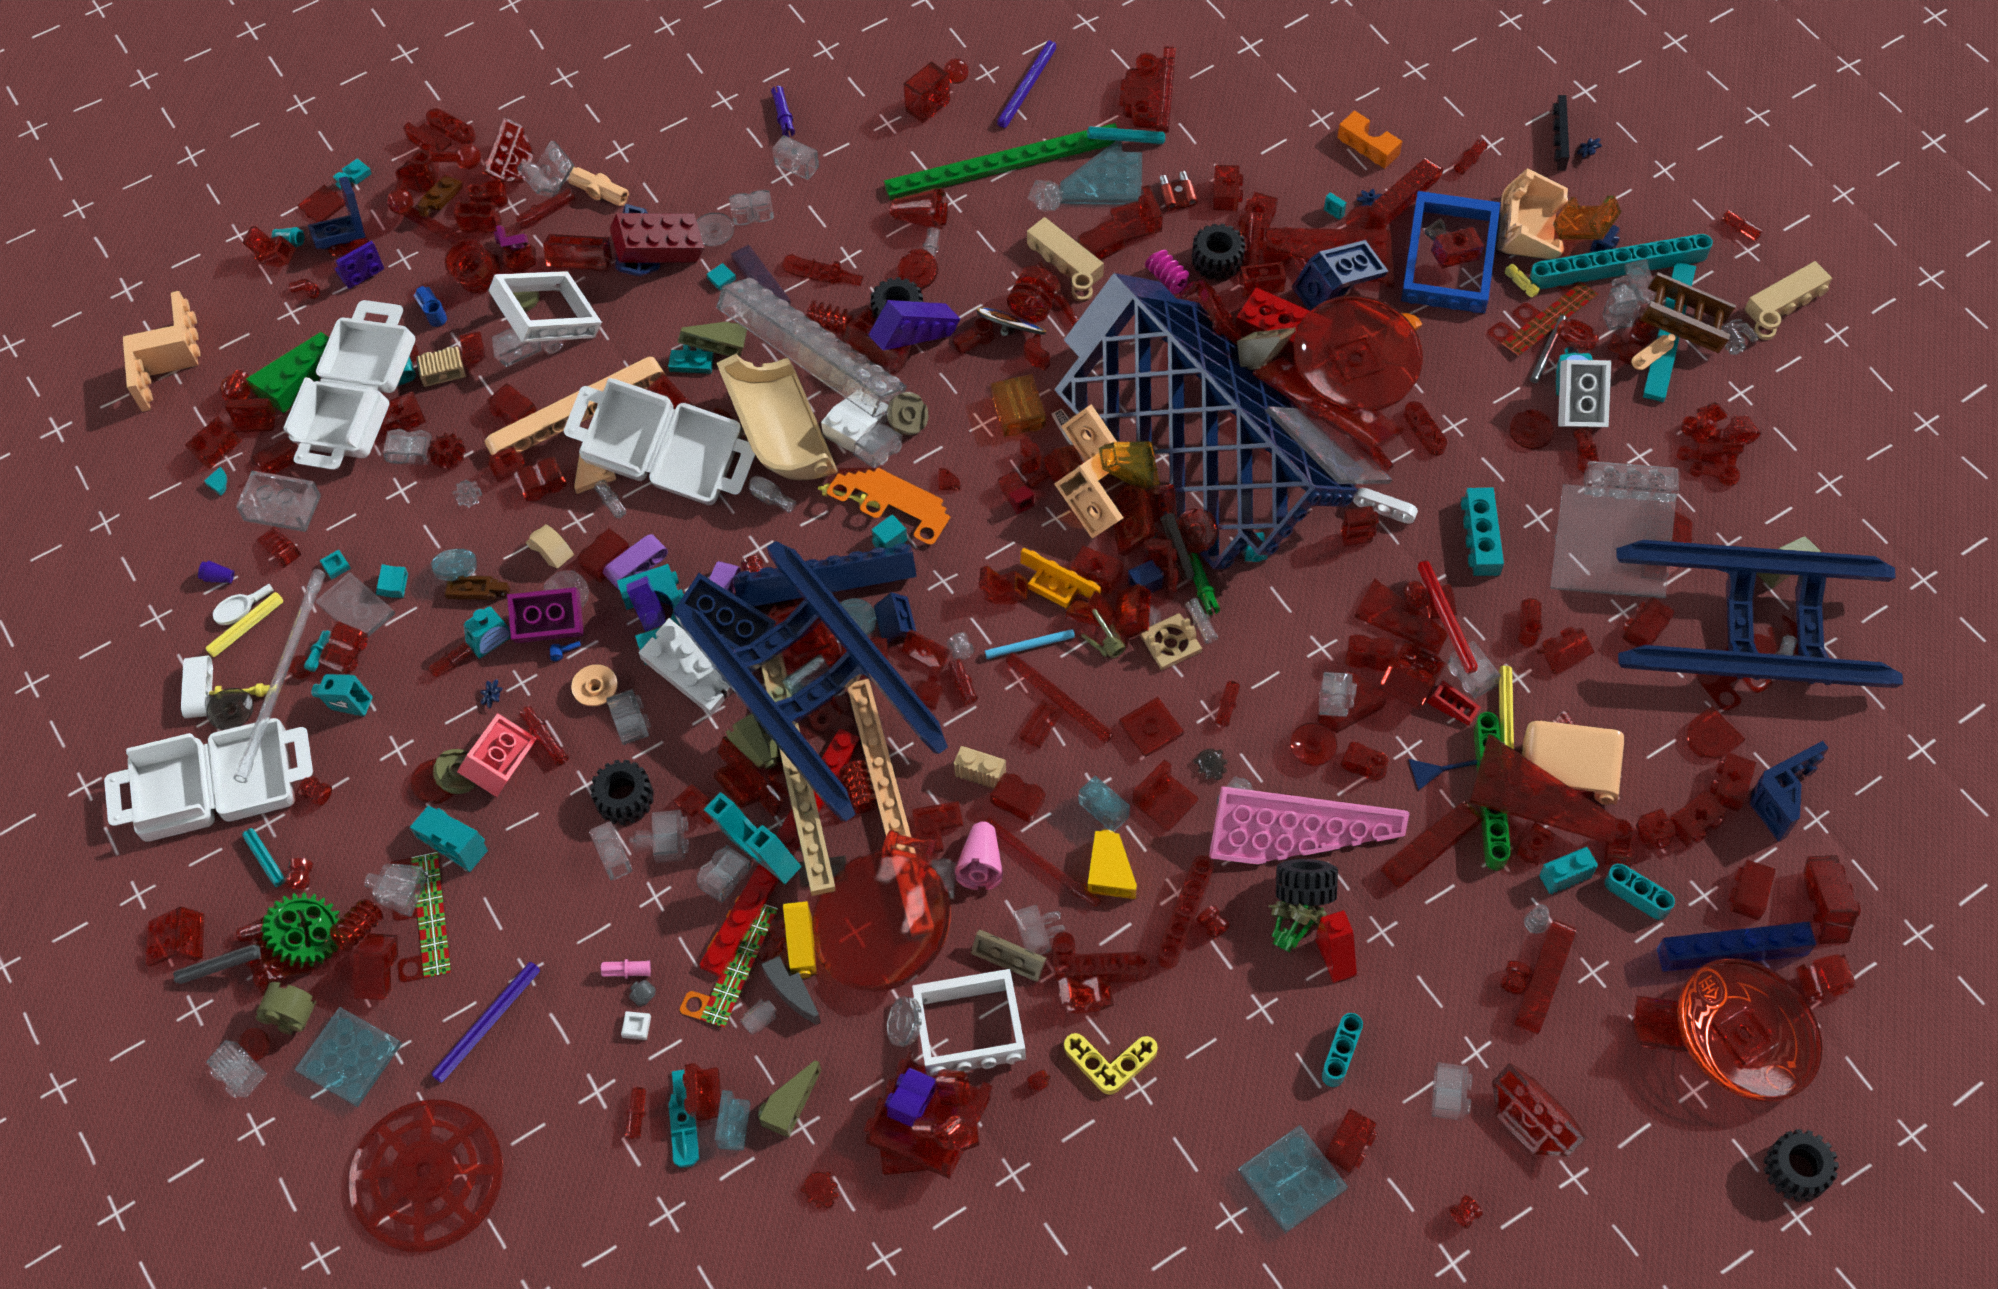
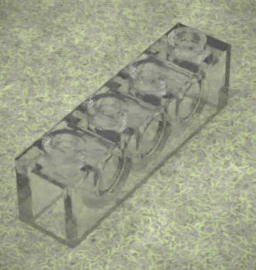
M1588 461L1584 472V495L1668 503L1674 502L1679 492L1678 468Z

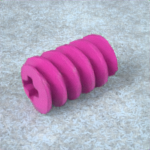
M1163 249L1153 253L1146 260L1145 267L1157 279H1160V282L1172 294L1180 293L1187 284L1189 272L1184 271L1182 265L1178 266V261L1173 260V256L1168 255L1167 250Z

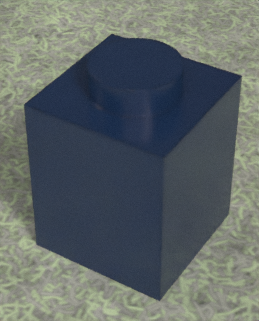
M1153 560L1128 570V583L1138 599L1162 589L1164 573L1160 566L1156 567Z

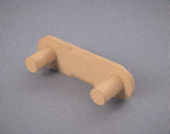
M1669 334L1659 337L1632 358V366L1637 370H1643L1673 348L1675 335Z

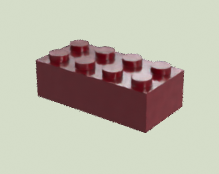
M616 213L609 228L619 263L697 262L705 248L695 214Z

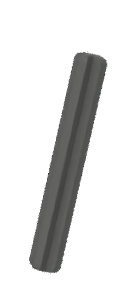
M253 944L174 971L173 980L175 983L182 984L257 959L261 956L260 947Z

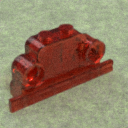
M1165 46L1163 58H1157L1151 53L1140 54L1136 58V68L1127 70L1125 79H1121V91H1124V94H1120L1119 106H1123V115L1127 118H1132V123L1136 127L1153 128L1158 132L1169 133L1176 47Z

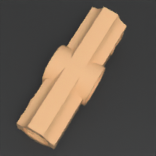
M574 167L570 171L569 183L585 190L594 200L602 198L619 207L626 204L629 196L628 190L612 183L606 175L602 173L594 175L579 167Z

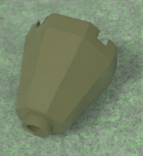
M750 714L733 724L734 731L731 732L728 729L726 734L729 740L759 769L765 768V770H769L778 764L777 760L780 758L779 747L770 735L766 734L765 729L754 719L755 717Z

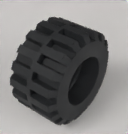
M1215 223L1211 227L1207 225L1203 230L1200 229L1197 232L1193 241L1192 264L1196 271H1200L1201 276L1206 275L1207 279L1216 278V280L1224 278L1226 280L1229 279L1230 275L1235 276L1237 271L1241 270L1244 262L1245 242L1243 235H1240L1238 230H1233L1234 227L1230 225L1227 227L1222 223L1217 225ZM1220 250L1225 253H1214L1212 251Z
M896 277L895 280L889 278L887 282H880V286H875L874 292L871 293L870 303L873 322H876L887 300L923 302V294H921L920 287H917V284L914 282L910 283L909 279L901 280V277Z
M614 760V764H605V769L602 770L600 768L597 771L598 776H593V784L590 785L591 796L598 813L606 821L609 819L612 824H616L619 821L620 825H626V821H630L632 824L635 823L636 818L642 819L644 817V811L648 813L651 809L649 804H653V788L648 774H646L643 767L639 768L638 763L633 762L630 764L629 760H624L623 763H620L619 760ZM628 785L634 787L633 792L626 798L613 799L610 797L612 792L620 786Z
M1314 859L1288 860L1276 866V897L1279 900L1293 905L1301 903L1303 906H1320L1334 902L1337 899L1338 868L1336 866Z
M1796 1129L1793 1133L1791 1131L1786 1132L1767 1151L1768 1155L1764 1159V1163L1767 1164L1764 1171L1765 1174H1770L1767 1180L1770 1185L1773 1183L1776 1185L1774 1190L1778 1194L1782 1191L1787 1199L1793 1196L1797 1202H1801L1803 1199L1807 1202L1812 1201L1815 1197L1818 1198L1833 1184L1838 1175L1835 1171L1839 1168V1162H1834L1837 1158L1836 1152L1830 1151L1832 1146L1829 1142L1825 1144L1822 1141L1824 1137L1819 1134L1815 1137L1813 1136V1131L1809 1130L1803 1134L1802 1129ZM1796 1154L1804 1157L1812 1166L1813 1177H1804L1796 1173L1790 1165L1789 1155Z

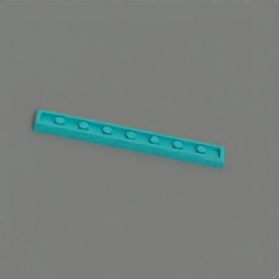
M1675 261L1671 278L1692 286L1696 266ZM1666 297L1664 306L1673 310L1675 300ZM1683 305L1682 314L1684 315L1686 313L1687 305ZM1659 329L1656 340L1663 335L1671 333ZM1675 335L1673 348L1650 364L1642 397L1660 402L1665 401L1680 337Z

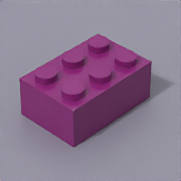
M576 587L507 594L511 640L515 643L584 636L580 591Z

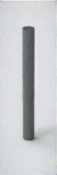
M1559 316L1531 375V382L1538 383L1566 323V316Z

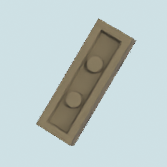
M980 929L976 933L971 954L1010 969V971L1036 982L1041 978L1046 962V957Z

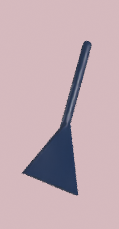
M1408 759L1418 791L1445 770L1477 764V760L1438 766Z

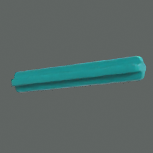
M1092 126L1088 127L1087 137L1089 139L1164 144L1166 139L1165 133L1158 131Z

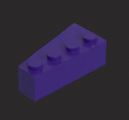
M887 300L869 336L884 351L951 336L956 330L960 318L945 303Z

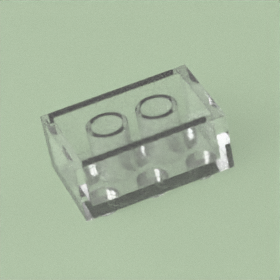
M251 471L236 508L244 521L306 532L321 494L314 481Z

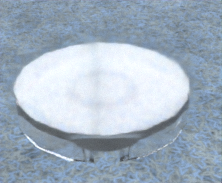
M903 996L898 998L890 1009L887 1019V1034L890 1042L895 1046L906 1047V1045H911L919 1035L922 1019H919L918 1012H922L918 1001L912 997Z

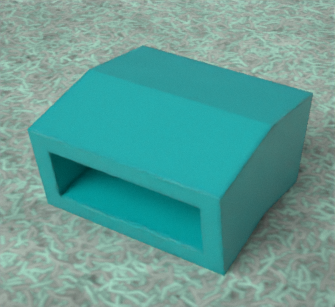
M382 564L376 595L404 598L408 579L406 568Z

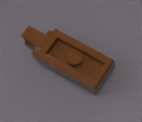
M444 175L420 199L418 204L419 215L427 217L434 209L441 210L462 189V181Z
M449 575L445 590L446 599L490 600L496 599V596L507 597V594H510L508 583L499 582L498 579H493L492 576Z

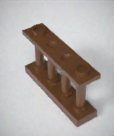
M1657 272L1647 288L1656 292L1654 302L1650 301L1641 314L1640 321L1719 354L1730 338L1729 333L1721 330L1722 323L1728 319L1736 305ZM1664 296L1675 300L1673 310L1662 306ZM1683 305L1695 309L1693 318L1682 314ZM1703 313L1715 317L1713 327L1701 322Z

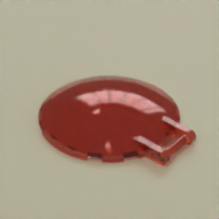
M890 830L887 833L882 850H876L875 853L863 857L860 855L844 865L845 868L835 877L833 876L836 891L819 895L812 917L814 949L821 964L840 983L865 992L892 990L911 982L921 975L940 953L950 928L951 904L945 883L937 871L930 865L936 846L934 840L916 839L900 835L898 831ZM900 844L921 849L920 854L898 850L896 846Z

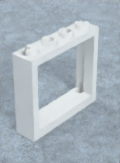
M568 271L496 274L488 290L522 343L595 338L602 323ZM560 290L578 318L530 320L512 292Z
M1010 969L912 985L926 1074L928 1076L939 1075L942 1077L947 1073H966L971 1069H990L999 1064H1014V1062L1026 1060L1025 1044ZM1006 990L1016 1043L931 1057L923 1004Z

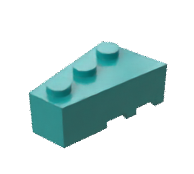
M428 805L410 826L415 837L468 872L472 871L488 851L484 844L485 839L477 830L448 816L440 808L435 809Z

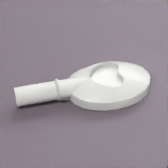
M267 584L253 594L251 593V595L238 594L228 597L217 605L213 612V618L220 625L235 623L250 611L252 604L258 602L274 590L270 584Z

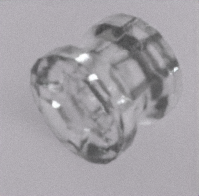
M964 632L953 635L947 641V646L953 651L952 656L956 661L970 657L975 651L974 646L968 642V635Z

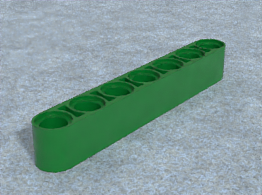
M1483 712L1478 716L1474 727V742L1484 859L1488 868L1497 871L1503 869L1509 859L1510 840L1499 721L1495 714ZM1482 725H1488L1490 728H1485ZM1484 746H1490L1492 749H1486ZM1485 767H1491L1495 771H1489ZM1487 788H1493L1496 792H1490ZM1489 810H1495L1498 814H1492ZM1491 831L1498 832L1500 836H1494ZM1493 853L1500 854L1502 858L1494 857Z

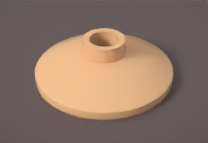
M589 665L581 669L574 676L571 689L579 703L586 706H600L613 698L617 691L618 681L615 673L610 668L603 665ZM595 687H599L598 690L592 691Z

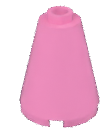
M979 822L972 826L955 867L957 882L966 888L978 890V886H986L985 890H990L1002 882L1003 871L995 828L987 822Z

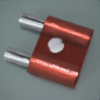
M1185 171L1183 173L1180 172L1181 181L1168 183L1166 175L1160 176L1162 184L1160 189L1168 210L1191 207L1198 203L1192 181L1188 180Z

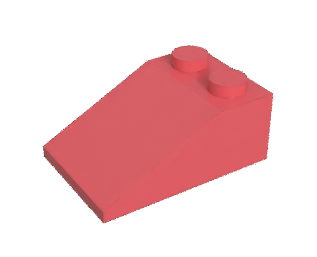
M497 713L467 754L457 773L498 797L537 738Z

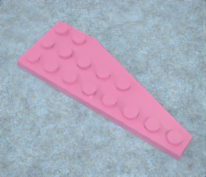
M1221 786L1209 857L1226 861L1263 864L1270 860H1283L1291 856L1315 854L1340 849L1343 846L1361 845V843L1369 841H1382L1403 837L1406 834L1409 812Z

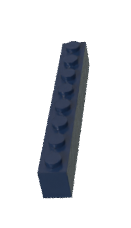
M905 543L896 544L892 548L884 549L883 547H877L864 553L855 551L847 556L833 555L825 560L810 559L805 561L830 592L917 577L911 544L907 545ZM766 567L752 573L743 571L733 576L736 596L751 606L803 598L778 568Z

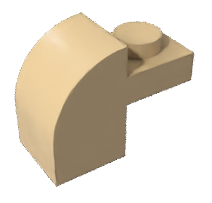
M547 524L534 531L530 535L529 540L526 541L530 549L538 551L548 565L559 568L574 555L563 538Z

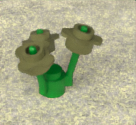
M1277 901L1276 904L1269 905L1268 907L1272 909L1271 916L1277 917L1276 926L1271 935L1275 938L1273 944L1290 953L1292 948H1296L1299 941L1313 924L1317 927L1319 926L1321 917L1327 916V913L1319 906H1303L1301 903L1295 906L1284 901ZM1292 917L1295 920L1290 930L1283 927L1282 931H1280L1283 919L1290 920ZM1300 923L1305 925L1298 935L1294 933Z

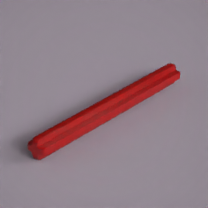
M1427 560L1419 562L1417 569L1467 674L1475 673L1478 665L1430 562Z

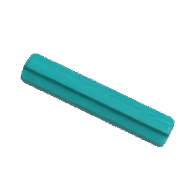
M250 828L244 831L242 837L272 884L275 887H280L286 882V878L254 829Z

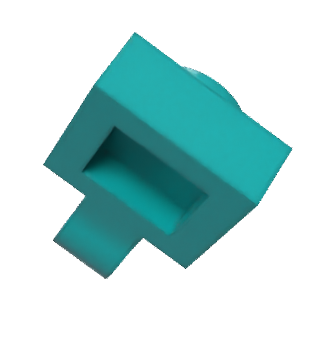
M357 158L342 168V172L336 173L333 178L337 181L336 186L341 189L339 178L347 176L350 183L353 182L357 185L372 173L370 168Z

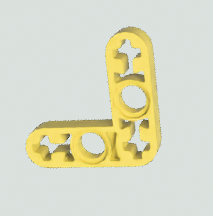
M1070 1034L1064 1042L1066 1055L1103 1093L1108 1095L1118 1092L1156 1057L1158 1049L1157 1043L1153 1038L1148 1036L1141 1037L1115 1061L1109 1064L1080 1034ZM1071 1042L1075 1044L1080 1042V1050L1084 1053L1081 1060H1079L1081 1053L1076 1048L1071 1050ZM1141 1045H1144L1145 1047L1150 1045L1151 1053L1149 1054L1147 1051L1144 1052L1140 1056V1060L1142 1062H1139L1137 1055H1139L1142 1051ZM1089 1058H1095L1099 1061L1100 1065L1097 1069L1090 1070L1086 1067L1085 1062ZM1127 1059L1132 1060L1135 1068L1132 1071H1125L1122 1069L1121 1063ZM1104 1068H1106L1104 1075L1108 1079L1114 1078L1115 1086L1110 1084L1105 1086V1078L1100 1074Z

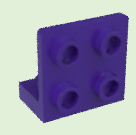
M372 241L337 259L336 264L338 267L334 268L348 289L384 270L380 256Z

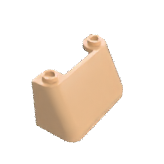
M1528 168L1505 188L1502 194L1497 250L1505 254L1543 259H1556L1560 257L1564 251V246L1561 240H1554L1556 213L1560 209L1565 208L1568 203V188Z
M1533 721L1529 723L1522 744L1520 793L1536 796L1544 792L1546 786L1593 791L1594 798L1599 803L1604 805L1617 804L1624 734L1613 729L1546 721Z

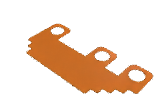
M877 468L875 472L867 470L866 473L858 471L856 474L848 472L846 476L839 473L827 489L829 496L840 501H846L855 488L867 493L868 495L861 504L860 510L874 518L880 517L889 504L922 520L914 532V537L930 545L935 543L951 518L945 514L946 507L941 505L943 499L880 468ZM843 485L847 488V493L844 496H837L833 492V487ZM870 501L878 502L880 510L875 513L868 511L866 508L867 503ZM931 528L934 531L933 538L924 539L921 537V529Z

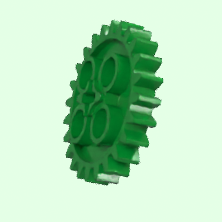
M303 892L301 898H298L293 893L291 900L283 896L282 902L275 901L273 908L269 907L267 915L264 916L262 922L264 924L261 932L264 933L262 941H268L266 949L274 948L273 957L279 954L282 955L280 962L290 959V966H293L295 961L299 962L300 968H303L305 962H308L313 967L315 960L323 964L325 957L330 959L333 952L338 951L339 944H341L343 936H341L344 932V928L341 927L343 919L338 918L339 910L332 912L333 904L325 906V898H322L319 902L316 901V894H313L310 899L307 898L305 892ZM308 915L315 916L316 919L309 918ZM283 920H290L292 923H286ZM314 936H319L322 940L315 939ZM289 941H296L298 944H291Z

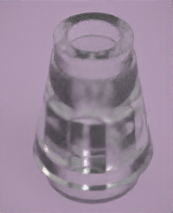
M1540 904L1527 913L1524 918L1526 928L1532 933H1543L1549 926V909L1545 905Z

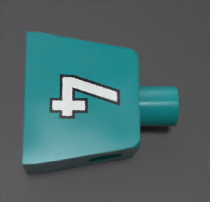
M326 674L321 684H314L311 691L312 696L320 698L329 709L365 717L373 698L355 675Z

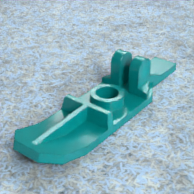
M685 1070L672 1071L673 1094H671L668 1108L673 1162L678 1167L684 1168L694 1166L699 1160L694 1100L686 1089ZM686 1115L687 1118L684 1122H679V1116Z

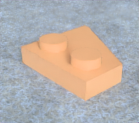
M579 454L574 486L577 494L616 480L614 472L586 463Z

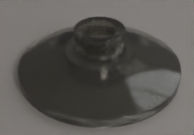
M224 689L215 694L209 701L206 710L207 718L214 727L221 730L242 726L252 715L253 700L242 689Z

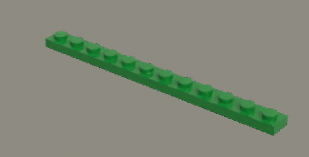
M1113 123L1101 127L1117 128V125ZM1087 130L887 179L884 180V185L891 201L1120 144L1122 141L1089 139L1087 137Z

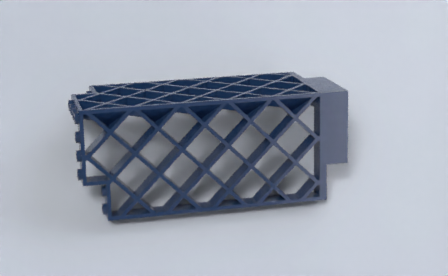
M1113 273L1065 337L1064 341L1079 358L1054 390L1077 415L1088 407L1087 384L1103 383L1104 414L1098 415L1104 420L1105 425L1119 445V419L1136 418V451H1125L1122 448L1129 460L1121 464L1122 467L1213 569L1229 568L1234 563V558L1238 553L1245 550L1248 545L1258 555H1272L1278 550L1280 542L1293 532L1292 528L1296 523L1306 517L1307 510L1311 506L1345 507L1354 500L1353 496L1358 491L1354 486L1361 475L1358 469L1262 368L1248 370L1247 367H1240L1237 342L1199 302L1177 299L1159 281ZM1133 315H1135V334L1118 336ZM1162 339L1168 343V370L1151 372L1150 340ZM1135 342V373L1119 374L1118 343ZM1103 356V376L1087 377ZM1196 375L1202 379V407L1184 408V376ZM1168 377L1169 410L1151 411V379ZM1135 380L1136 412L1119 413V381ZM1229 411L1237 416V445L1218 446V413ZM1202 414L1203 447L1185 448L1184 415ZM1169 416V449L1152 450L1151 417ZM1265 449L1272 454V483L1253 484L1252 450ZM1237 451V485L1218 484V452ZM1203 453V486L1185 487V454ZM1153 455H1169L1170 488H1158L1153 483ZM1136 456L1137 464L1131 457ZM1287 488H1302L1306 491L1305 494L1288 513ZM1253 489H1272L1273 523L1253 524ZM1237 490L1238 524L1219 525V491ZM1185 492H1203L1204 526H1192L1185 518ZM1163 493H1170V500ZM1274 528L1273 532L1264 542L1253 531V529ZM1219 530H1238L1236 537L1219 556ZM1197 531H1204V538Z

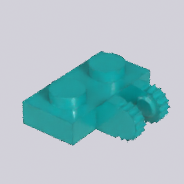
M684 344L683 350H671L668 365L669 372L711 374L714 361L713 352L703 351V349L696 348V351H690L691 346Z

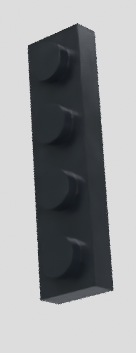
M1558 95L1556 103L1552 104V115H1555L1552 130L1556 131L1553 137V146H1556L1554 162H1557V170L1566 171L1570 157L1567 96Z

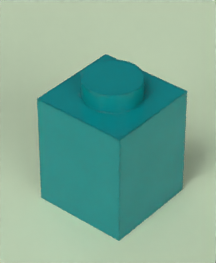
M893 514L872 528V543L876 548H892L894 545L908 540L906 528Z

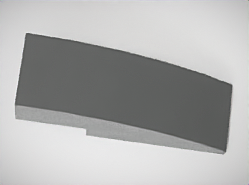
M780 956L763 963L764 974L780 998L805 1019L816 1025L820 1024L821 1020L799 972L789 977Z

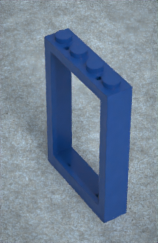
M1418 191L1414 207L1401 301L1411 304L1416 303L1432 307L1450 308L1452 310L1485 313L1489 300L1501 202ZM1423 212L1489 221L1480 293L1413 283Z

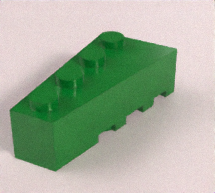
M319 332L246 378L253 394L282 413H285L294 404L304 378H310L313 382L320 379L316 369L330 337Z

